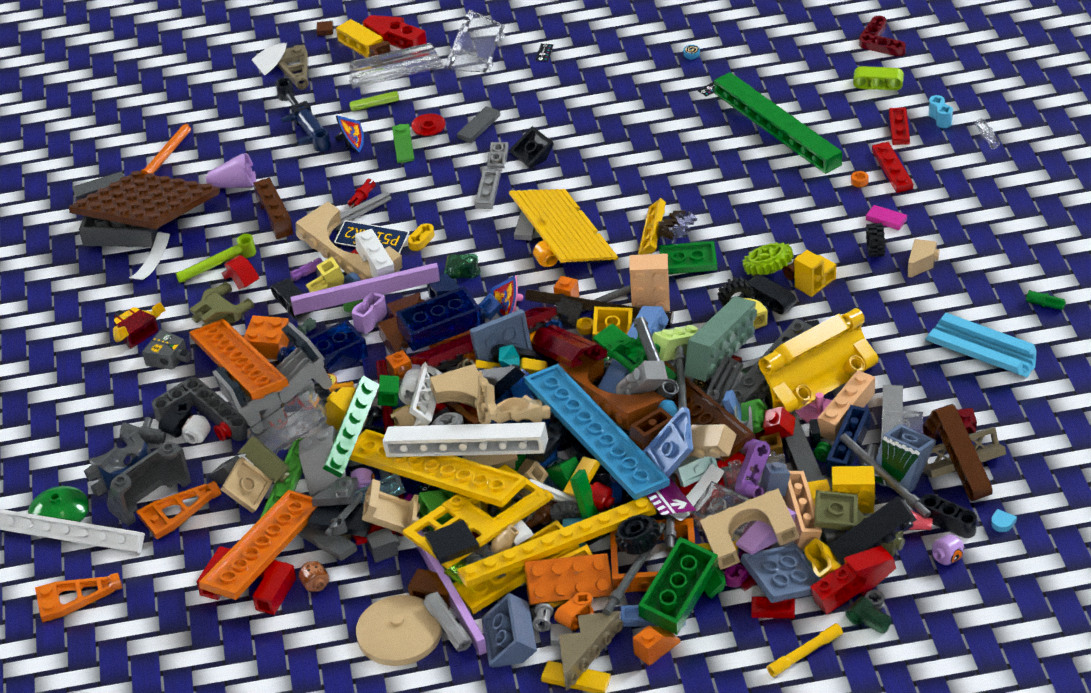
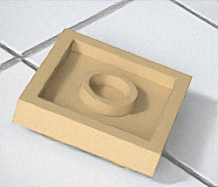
M240 457L220 490L253 513L257 510L273 480H270L245 458Z

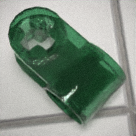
M451 254L447 256L444 274L446 273L452 279L478 277L481 273L477 264L478 256L475 254Z

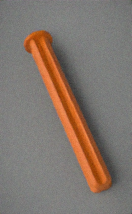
M188 124L180 127L147 167L141 170L142 174H154L191 131V127Z

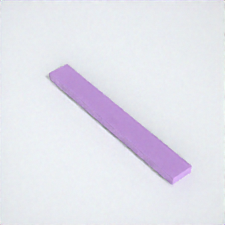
M437 263L293 296L291 297L294 315L361 300L372 291L387 294L440 281Z
M422 530L417 532L422 537H425ZM416 545L429 570L438 573L449 593L451 608L462 627L472 638V644L479 656L485 654L487 651L485 638L445 569L436 558Z

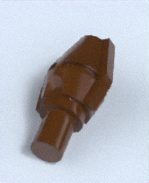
M553 500L533 512V518L525 523L530 530L537 524L544 526L552 522L550 508L555 504Z

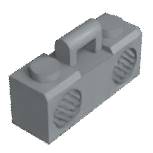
M644 361L617 384L616 394L631 395L655 391L668 380L664 361Z

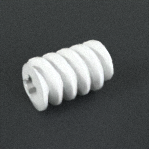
M414 368L407 371L399 387V399L406 405H411L420 369Z

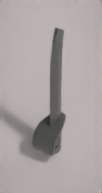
M361 490L353 499L352 504H349L337 518L331 519V525L325 531L327 536L340 535L348 531L345 518L362 500L363 492Z

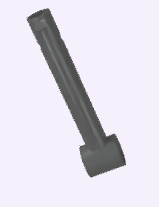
M644 317L635 319L634 327H636L648 361H661L649 331L648 322ZM668 379L659 386L656 392L665 397L666 400H672L677 394L679 386L674 380Z

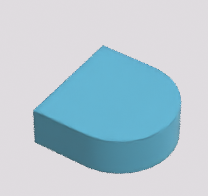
M997 509L992 516L991 525L998 532H1007L1014 526L1017 517Z

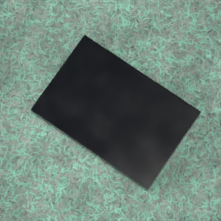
M359 503L345 518L348 531L344 534L367 537L373 524L362 520L364 503ZM349 504L317 506L308 521V528L326 531L331 525V519L337 518Z

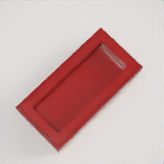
M752 597L751 617L795 618V598L771 603L767 597Z

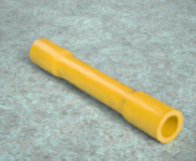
M837 623L833 624L791 653L772 662L767 666L768 673L775 677L824 644H828L843 634L841 626Z

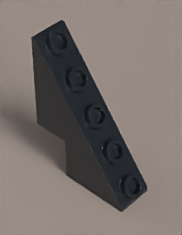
M511 364L509 367L494 366L492 369H477L478 371L481 370L483 377L488 380L489 384L494 386L495 400L526 375L520 370L521 367L515 364Z

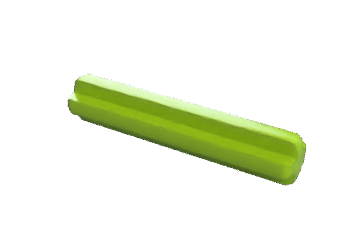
M397 91L351 101L350 109L351 111H357L399 100V95Z

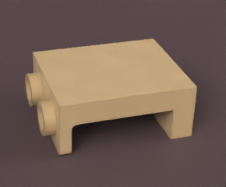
M372 479L365 493L363 521L402 533V530L419 520V517H417L420 509V504L418 503L419 495L414 494L412 500L407 501L380 492V481Z

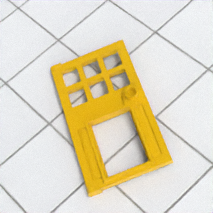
M506 464L498 468L522 476ZM526 478L527 484L524 488L532 493L493 518L475 506L480 500L456 494L442 503L441 506L402 530V533L436 558L425 537L417 533L428 525L437 530L464 520L471 532L474 531L480 535L476 540L479 543V547H482L497 537L509 525H515L554 499L552 493L546 489L543 490ZM446 513L454 517L443 525L436 521ZM471 553L458 557L451 561L445 562L441 565L449 569L450 567H452L453 565H455Z

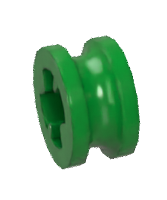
M819 442L813 451L815 458L826 462L832 446L827 442Z

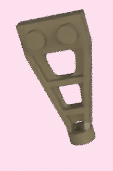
M296 45L285 49L277 67L291 79L298 89L304 90L309 86V58L305 46ZM300 61L299 64L287 65V63ZM301 70L303 71V72H301V73L293 74V72H297V71H301Z

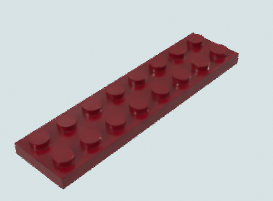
M534 307L524 311L528 329L536 327L538 322H549L552 320L551 317L558 315L556 307ZM470 333L413 355L410 357L412 364L420 365V367L425 362L428 366L437 367L444 360L451 361L456 359V355L472 353L474 348Z

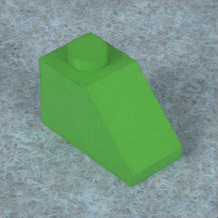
M409 124L392 126L397 163L415 161Z

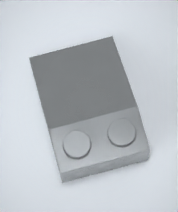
M332 425L299 441V458L311 497L317 495L335 480L346 476V469L340 478L322 469L338 432Z

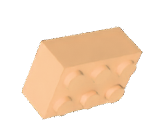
M668 254L629 255L632 306L642 308V306H662L665 312L670 311Z

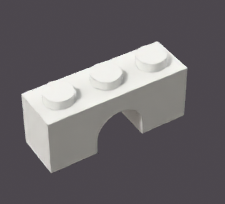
M373 229L355 234L356 250L363 261L368 260L370 273L373 278L394 273V263Z

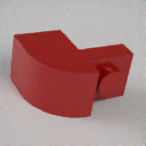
M241 255L225 263L226 270L221 273L224 279L232 277L238 289L245 288L260 279L252 264Z

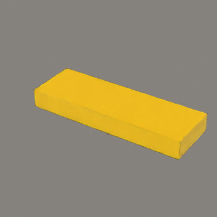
M548 660L542 673L541 681L565 687L562 663ZM587 669L570 688L591 693H605L611 680V674Z

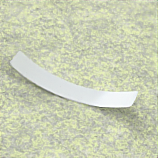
M157 232L153 247L146 261L129 278L143 280L153 272L164 254L170 234Z
M710 464L704 475L686 496L695 509L705 500L724 474V470L714 464ZM693 511L670 515L682 521Z

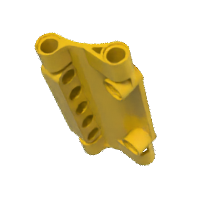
M854 308L843 315L837 314L786 341L772 353L759 359V368L767 380L771 391L773 408L783 407L789 413L799 410L815 401L816 393L820 392L826 395L846 384L857 370L864 372L878 363V355L863 335L861 327L865 318L860 309Z

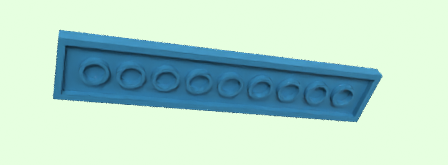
M559 364L524 377V383L545 405L550 407V411L634 500L670 486V479Z

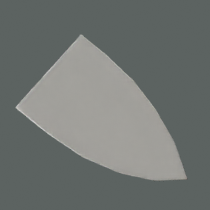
M287 43L270 46L252 59L264 75L269 73L278 64L285 52Z

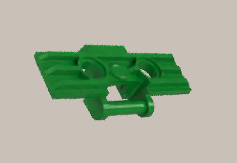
M612 323L593 337L596 343L608 351L607 356L614 358L629 370V374L644 361H648L639 334L637 339L629 337ZM655 343L656 349L659 354L661 348L658 344ZM665 366L668 379L675 381L677 374Z

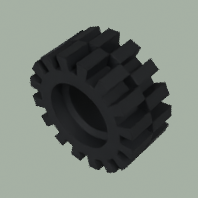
M882 223L866 224V245L869 257L885 256V233Z
M733 277V281L728 279V283L724 282L722 284L723 288L719 287L718 289L720 291L717 294L718 299L723 307L737 292H742L738 297L755 299L753 297L755 294L750 284L741 277L739 279Z

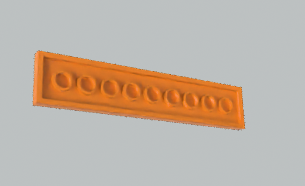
M224 318L189 332L191 339L220 368L223 367L229 377L236 381L252 400L262 399L269 393L279 392L284 387L289 386L287 378Z

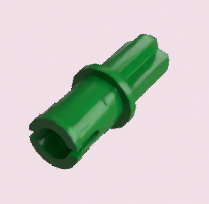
M1029 290L1027 293L1026 302L1039 304L1044 308L1048 306L1063 310L1066 305L1065 299L1050 296L1049 293L1043 294Z

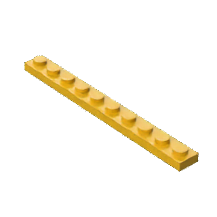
M644 496L458 568V576L466 588L522 567L526 561L540 560L614 531L629 517L635 515L650 517L655 515L656 507Z

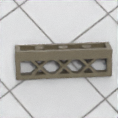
M991 427L969 434L971 441L975 442L974 448L981 462L1006 455L1005 446L998 442L996 428ZM991 434L992 443L988 445L981 444L984 436ZM944 443L935 445L931 453L934 452L938 456L933 463L928 464L927 461L923 470L924 474L932 479L956 471L951 458L944 456L946 452Z

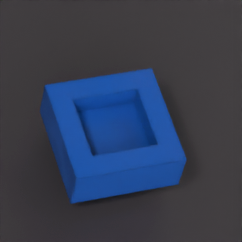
M491 293L478 305L479 308L484 309L487 318L490 320L503 308L502 304Z

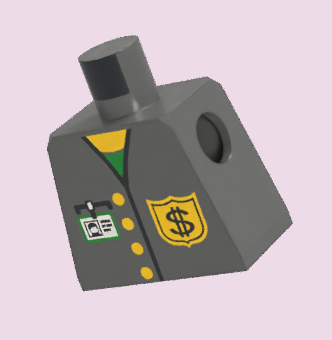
M163 329L156 334L142 351L146 366L171 370L175 369L180 361L188 363L192 356L191 352L187 351L183 338Z

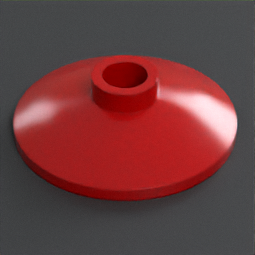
M429 113L416 117L412 121L411 127L413 132L418 135L431 136L440 133L445 128L446 123L442 116Z

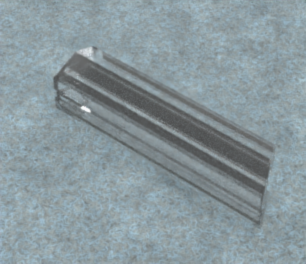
M426 43L351 61L349 82L352 85V89L445 66L433 45Z

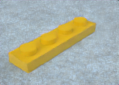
M661 198L648 207L638 251L639 255L652 254L657 249L658 222H662L666 204Z

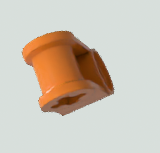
M588 592L575 594L565 604L558 607L555 612V621L572 631L579 628V615L594 614V610L591 607L592 595Z

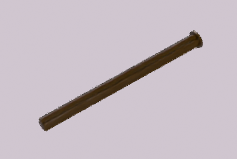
M530 289L525 293L527 301L593 312L594 306L633 308L632 318H636L641 309L639 307ZM665 312L669 319L668 325L671 326L674 312Z

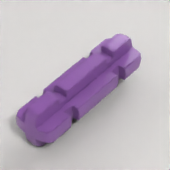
M317 258L313 262L311 261L299 267V269L291 271L290 276L293 281L301 279V276L305 277L315 272L316 269L318 270L317 265L323 261L321 258Z

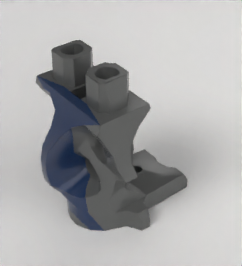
M126 429L122 431L121 436L126 443L125 448L119 449L115 446L106 454L89 459L91 466L85 469L84 473L90 481L98 479V482L91 485V489L96 496L99 497L109 493L111 481L116 476L151 453L150 448L137 431L130 432ZM130 455V462L128 464H124V459L126 458V456Z

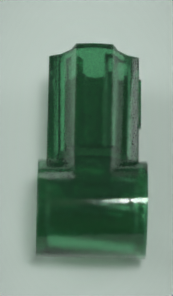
M863 596L858 597L845 612L847 619L853 624L860 625L863 623L881 634H885L892 623V617L874 608L872 602Z

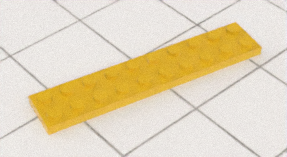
M368 429L359 435L349 459L502 508L527 484L526 478L457 456L386 457L383 445L385 435Z

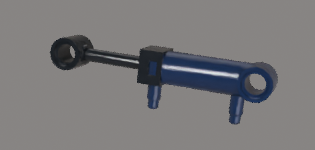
M278 79L275 82L278 99L281 101L289 100L292 105V114L282 117V123L294 120L297 126L300 125L307 134V136L298 139L297 144L301 145L312 141L316 151L325 152L331 147L329 132L321 126L313 115L311 106L307 101L298 103L295 99L291 79Z

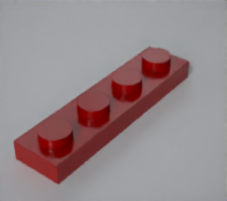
M883 142L872 145V152L895 192L913 189L914 183L890 143Z

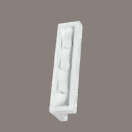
M426 362L421 367L409 413L416 417L414 426H428L432 421L436 407V401L430 389V376L428 372L433 376L442 374V372L432 366H428Z

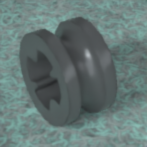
M879 590L867 592L865 595L866 608L873 612L882 610L885 605L884 594Z

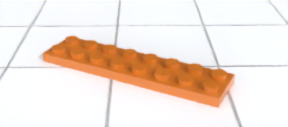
M288 490L199 581L200 589L236 600L308 524L310 517L317 508V506L313 507V497Z

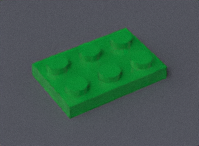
M714 241L659 245V253L668 254L669 274L717 270Z

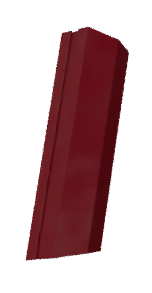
M555 325L537 329L531 342L535 351L571 368L582 365V360L579 359V356L585 355L596 361L607 358V350L600 345Z

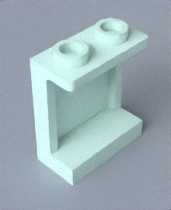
M704 456V458L688 457L673 473L677 474L680 485L686 487L699 481L710 464H714L717 467L718 465L716 458L712 456Z

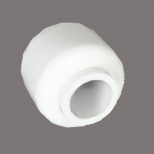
M192 415L182 427L183 438L191 444L202 443L209 434L211 426L204 416Z

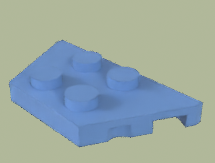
M682 406L643 450L667 477L693 451L689 409Z

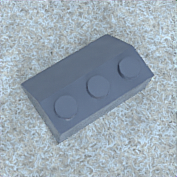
M508 593L482 617L488 662L492 668L524 663L537 651L529 603Z

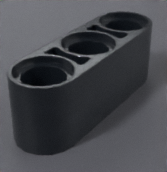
M757 274L747 281L753 289L755 300L778 314L785 313L796 304V297L791 291L762 275Z
M289 278L271 285V292L275 299L295 320L313 312L294 315L291 297L303 293Z
M926 494L921 498V503L931 512L929 518H933V525L963 538L975 536L977 528L976 513L934 494Z

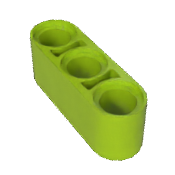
M860 66L854 71L853 85L858 89L899 90L903 86L904 72L899 68Z

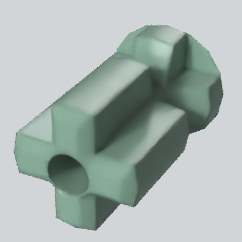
M310 317L303 322V326L299 325L297 329L306 335V330L310 332L317 326L315 324L316 320H312Z

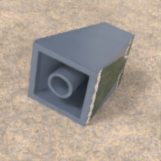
M899 424L883 435L875 461L906 490L912 492L916 488L936 440ZM874 471L877 484L892 488Z

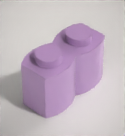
M372 291L364 297L363 302L353 308L354 330L366 334L375 327L377 322L386 316L387 308L383 294Z

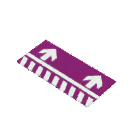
M668 477L670 479V486L647 495L661 515L696 511L670 477Z

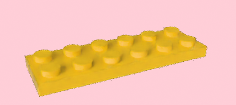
M556 520L520 544L564 527ZM579 544L540 560L560 558L580 548ZM524 566L466 588L461 579L453 583L464 604L475 614L525 583Z

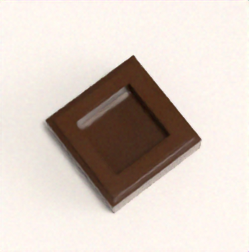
M333 21L317 22V36L333 35Z

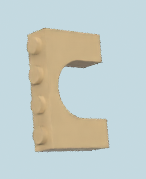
M779 489L768 491L761 496L749 499L700 520L712 552L718 555L720 570L740 563L732 537L736 529L746 522L762 521L767 523L772 528L780 546L800 538L797 527Z

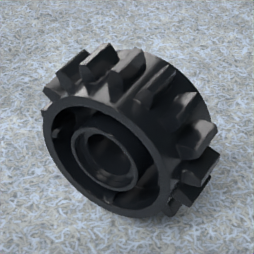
M635 515L627 518L619 525L615 534V541L621 552L626 551L630 555L644 554L655 547L659 541L658 537L661 536V529L655 518L650 519L646 515Z

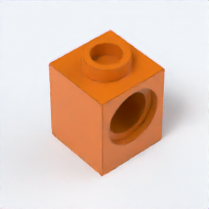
M403 350L386 356L387 369L390 376H399L400 380L404 378L407 371L412 369L411 360Z

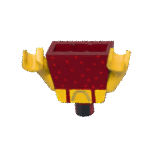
M162 303L155 304L151 311L140 310L136 307H132L126 312L117 311L113 321L115 325L113 328L114 340L116 342L123 340L132 349L157 333L159 330L156 318L166 311Z

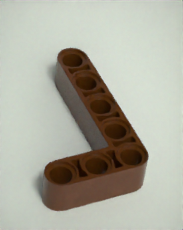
M950 404L932 410L923 424V433L935 440L942 438L968 498L971 501H975L992 495V485L955 405Z

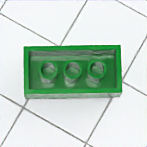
M679 537L639 603V617L678 635L718 567V555Z

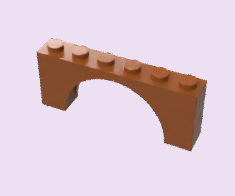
M585 355L579 356V359L582 360V365L573 368L559 363L564 371L615 423L627 431L630 430V426L658 409L659 404L666 400L665 397L654 390L641 394L624 395L606 392L595 387L592 383L604 376V359L596 361Z

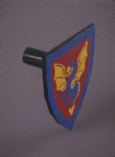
M336 115L341 132L335 136V139L339 142L344 138L346 147H352L359 153L364 144V135L360 121Z

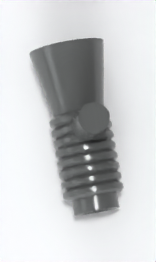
M146 417L142 427L123 422L120 428V441H124L121 433L126 429L130 432L137 431L146 443L159 445L160 443L164 444L166 432H162L161 429L150 428L153 419Z

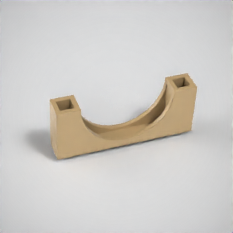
M326 202L295 222L297 237L309 244L312 249L320 252L324 258L329 259L333 257L346 274L354 272L361 280L373 278L370 273L368 260L363 261L359 254L343 251L330 241V234L341 223L340 210L330 202ZM390 246L385 248L394 263V273L402 269V255Z
M473 364L430 377V389L436 403L459 402L477 409L475 400L478 399V377H483L481 370L478 371L476 365ZM517 454L462 456L463 459L497 469L506 464L514 470L515 461L518 460Z

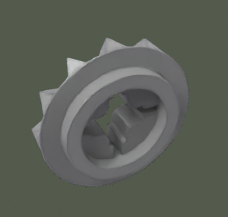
M449 412L438 416L432 425H463L464 421L461 414Z

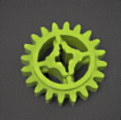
M776 242L754 249L748 253L749 256L744 257L745 260H742L747 274L752 276L757 274L767 275L781 270L784 266H788V263L792 262L794 255L789 244L785 245L784 242L781 244Z

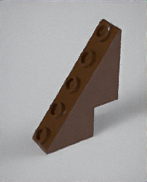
M420 292L387 303L389 319L379 322L378 329L380 338L390 354L401 350L406 353L407 348H410L411 337L415 335L416 323L420 321V312L425 307V300L421 299Z

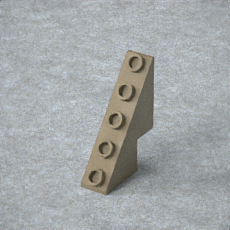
M612 611L609 616L604 613L579 615L580 633L559 635L566 690L577 682V679L588 669L593 660L599 657L600 652L621 631L623 621L619 618V611Z

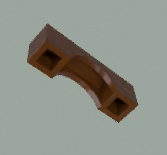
M267 178L253 182L256 199L261 209H265L276 239L293 235L291 218L271 179Z

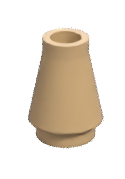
M509 525L491 541V550L497 554L510 549L519 531L514 526Z

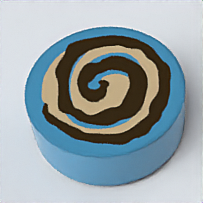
M688 45L684 47L683 55L690 60L696 59L700 56V48L696 45Z

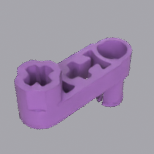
M752 439L747 441L743 447L746 456L735 484L736 494L746 498H756L764 494V489L757 485L770 454V446L767 442ZM751 466L755 468L753 472L750 470Z

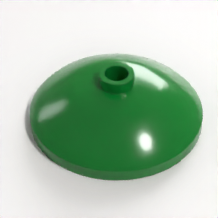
M56 486L36 496L29 506L28 514L81 522L88 513L89 502L85 493L78 488Z

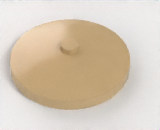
M395 595L373 603L362 613L357 622L356 637L359 648L372 661L388 666H403L425 658L436 648L442 636V626L424 606V599L411 595Z

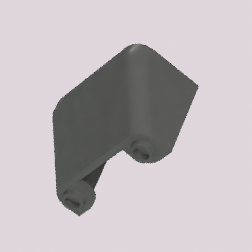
M165 443L116 476L110 484L107 497L108 510L129 527L136 522L134 512L136 513L138 508L135 503L163 484L169 489L173 487L172 484L176 483L181 484L183 488L189 485L191 479L183 448L175 443Z

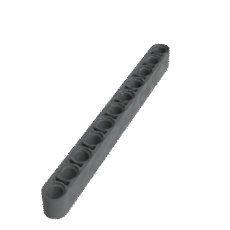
M770 391L764 398L768 410L773 409ZM794 410L790 413L796 418L793 436L781 438L793 471H804L807 482L824 480ZM821 528V539L828 546L844 535L846 531Z

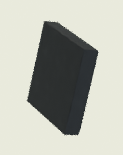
M464 520L424 534L426 542L440 564L480 549L478 541Z

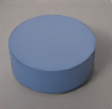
M350 272L344 277L345 284L361 281L354 272Z

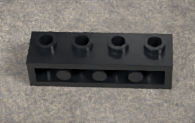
M897 496L828 546L840 564L843 565L845 564V557L878 547L883 543H890L896 538L895 535L901 530L904 532L914 525L913 522L917 519L904 500Z

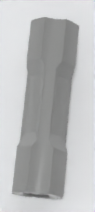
M435 592L426 596L423 602L424 606L438 620L455 649L460 652L469 648L473 642L472 638L464 627L458 624L440 594Z

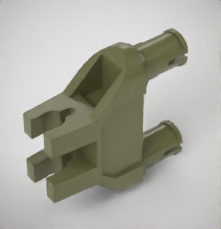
M225 281L216 288H209L204 291L201 301L190 308V312L194 314L191 318L196 323L202 320L204 322L202 326L223 318L229 324L239 321L247 311L253 309L254 303L251 299L246 298L241 303L233 305L224 299V295L232 292L231 285Z

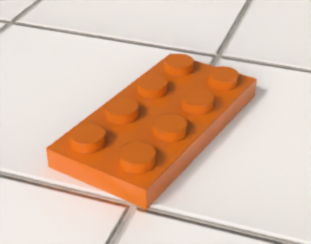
M607 553L526 561L523 563L529 605L566 602L579 592H588L592 595L593 599L609 597L613 591Z

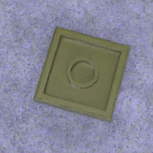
M816 490L814 527L849 531L857 525V494Z

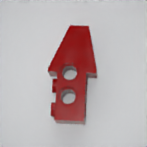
M370 15L362 21L364 27L380 35L390 45L416 54L427 45L425 30L404 23L403 17Z
M882 545L845 557V564L810 586L814 602L826 615L857 594L866 595L867 592L871 591L896 569L894 558Z

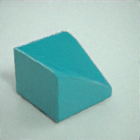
M514 345L499 348V363L501 367L520 364V357Z

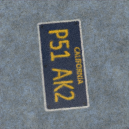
M345 220L334 243L356 247L355 234L373 229L384 249L390 246L400 254L409 231Z

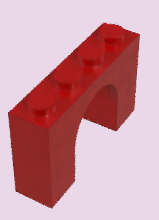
M219 546L196 581L200 596L215 600L220 599L221 595L200 589L199 581L231 548ZM273 560L259 575L263 580L252 597L255 610L275 615L297 578L294 565Z

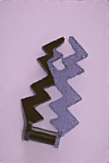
M673 211V213H669L672 219H664V222H658L657 239H660L661 236L671 239L674 245L677 238L687 237L688 234L685 232H690V228L687 225H693V221H697V218L690 211H688V216H684L686 211Z

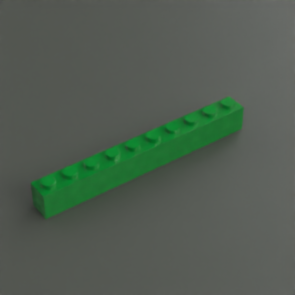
M729 72L714 80L715 95L823 173L827 174L842 166V151L743 82L739 77Z

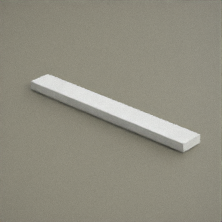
M0 509V530L141 554L145 533Z

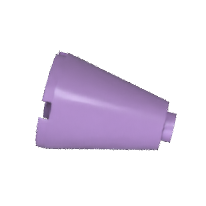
M247 153L240 154L209 171L208 176H206V183L219 188L253 187V182H256L255 171H252L251 166H253V163Z

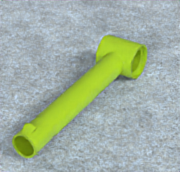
M242 234L237 238V245L182 271L179 270L176 273L179 283L186 282V280L238 255L245 258L254 256L256 254V247L253 236Z

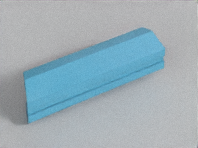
M945 313L938 324L925 339L926 341L1027 378L1036 364L1037 351L1034 344L949 313Z

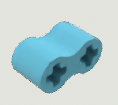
M934 95L930 97L929 116L936 120L938 127H951L953 108L945 103V99L942 96Z

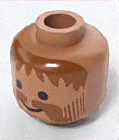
M318 561L306 562L299 571V579L309 592L321 591L329 582L327 571Z

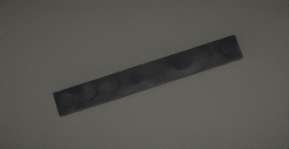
M603 378L596 379L592 384L598 388ZM557 417L546 427L548 442L545 452L543 454H525L526 459L544 463L570 433Z

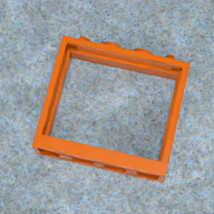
M685 518L682 521L675 519L676 539H679V537L688 538V541L695 544L693 518ZM667 519L655 520V521L658 522V524H659L660 522H663V523L666 524V520H667ZM617 529L610 532L613 590L617 589L627 574H618V553L615 541ZM664 532L659 540H664ZM659 571L638 572L624 593L646 592Z

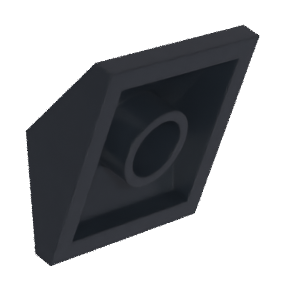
M531 126L511 147L509 152L531 169L547 160L554 143Z

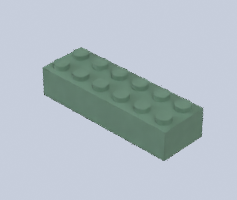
M734 296L688 340L685 376L706 382L711 376L715 375L725 355L731 358L742 345L746 344L749 338L753 337L755 332L753 323L757 316L755 301Z

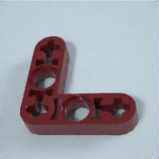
M884 16L873 17L859 37V46L863 49L893 56L904 55L906 53V44L903 41L881 36L887 27V19Z

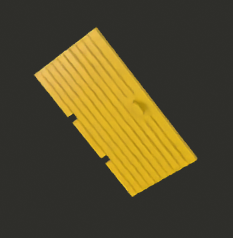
M566 189L509 191V195L542 239L546 241L560 263L619 259L602 235L597 233L598 230L584 212L580 210V207Z

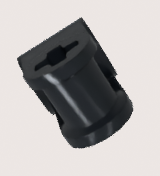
M188 401L176 403L160 419L158 428L175 438L180 437L183 425L193 415L191 413V404Z

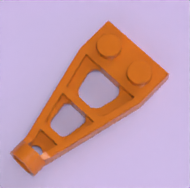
M212 481L207 485L203 484L156 500L136 512L155 538L159 539L179 527L211 499L220 496L221 490L217 483ZM194 496L198 499L189 507L182 502ZM178 505L181 511L173 518L169 519L162 512L164 508Z
M119 573L110 574L107 577L57 581L35 587L42 623L64 617L113 593L115 590L122 589ZM84 587H98L97 591L83 596L82 589ZM72 590L77 592L78 596L75 600L67 604L60 603L59 594L61 592Z

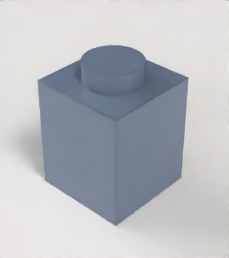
M780 462L765 464L760 483L764 493L779 489L781 495L786 496L790 472L785 464Z

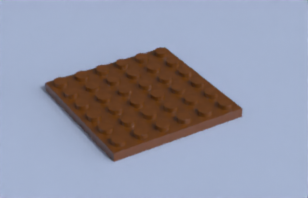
M133 171L130 175L121 177L119 181L112 182L109 186L100 188L97 192L87 195L86 198L77 200L76 203L69 206V213L157 229L219 195L220 189L219 187L212 186V184H199L197 181L188 182L181 178L171 179L169 176L160 177L155 176L153 173L142 174L141 171Z

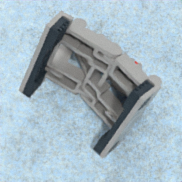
M291 322L281 330L294 344L296 349L276 367L287 378L289 386L284 387L283 390L269 393L259 400H252L236 381H231L223 367L212 372L222 394L245 418L247 425L251 427L254 433H260L263 430L260 415L266 418L273 427H283L287 423L288 415L282 409L281 404H288V401L292 400L295 395L298 404L304 409L314 407L318 398L314 389L315 384L311 378L324 389H329L332 386V381L323 367V360L325 358L310 339Z

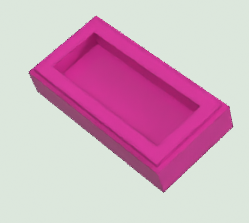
M873 205L866 214V220L873 223H882L883 226L900 230L907 221V215Z

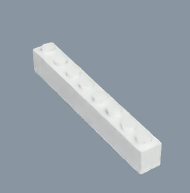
M545 422L392 426L387 428L383 438L386 457L543 454L548 442Z

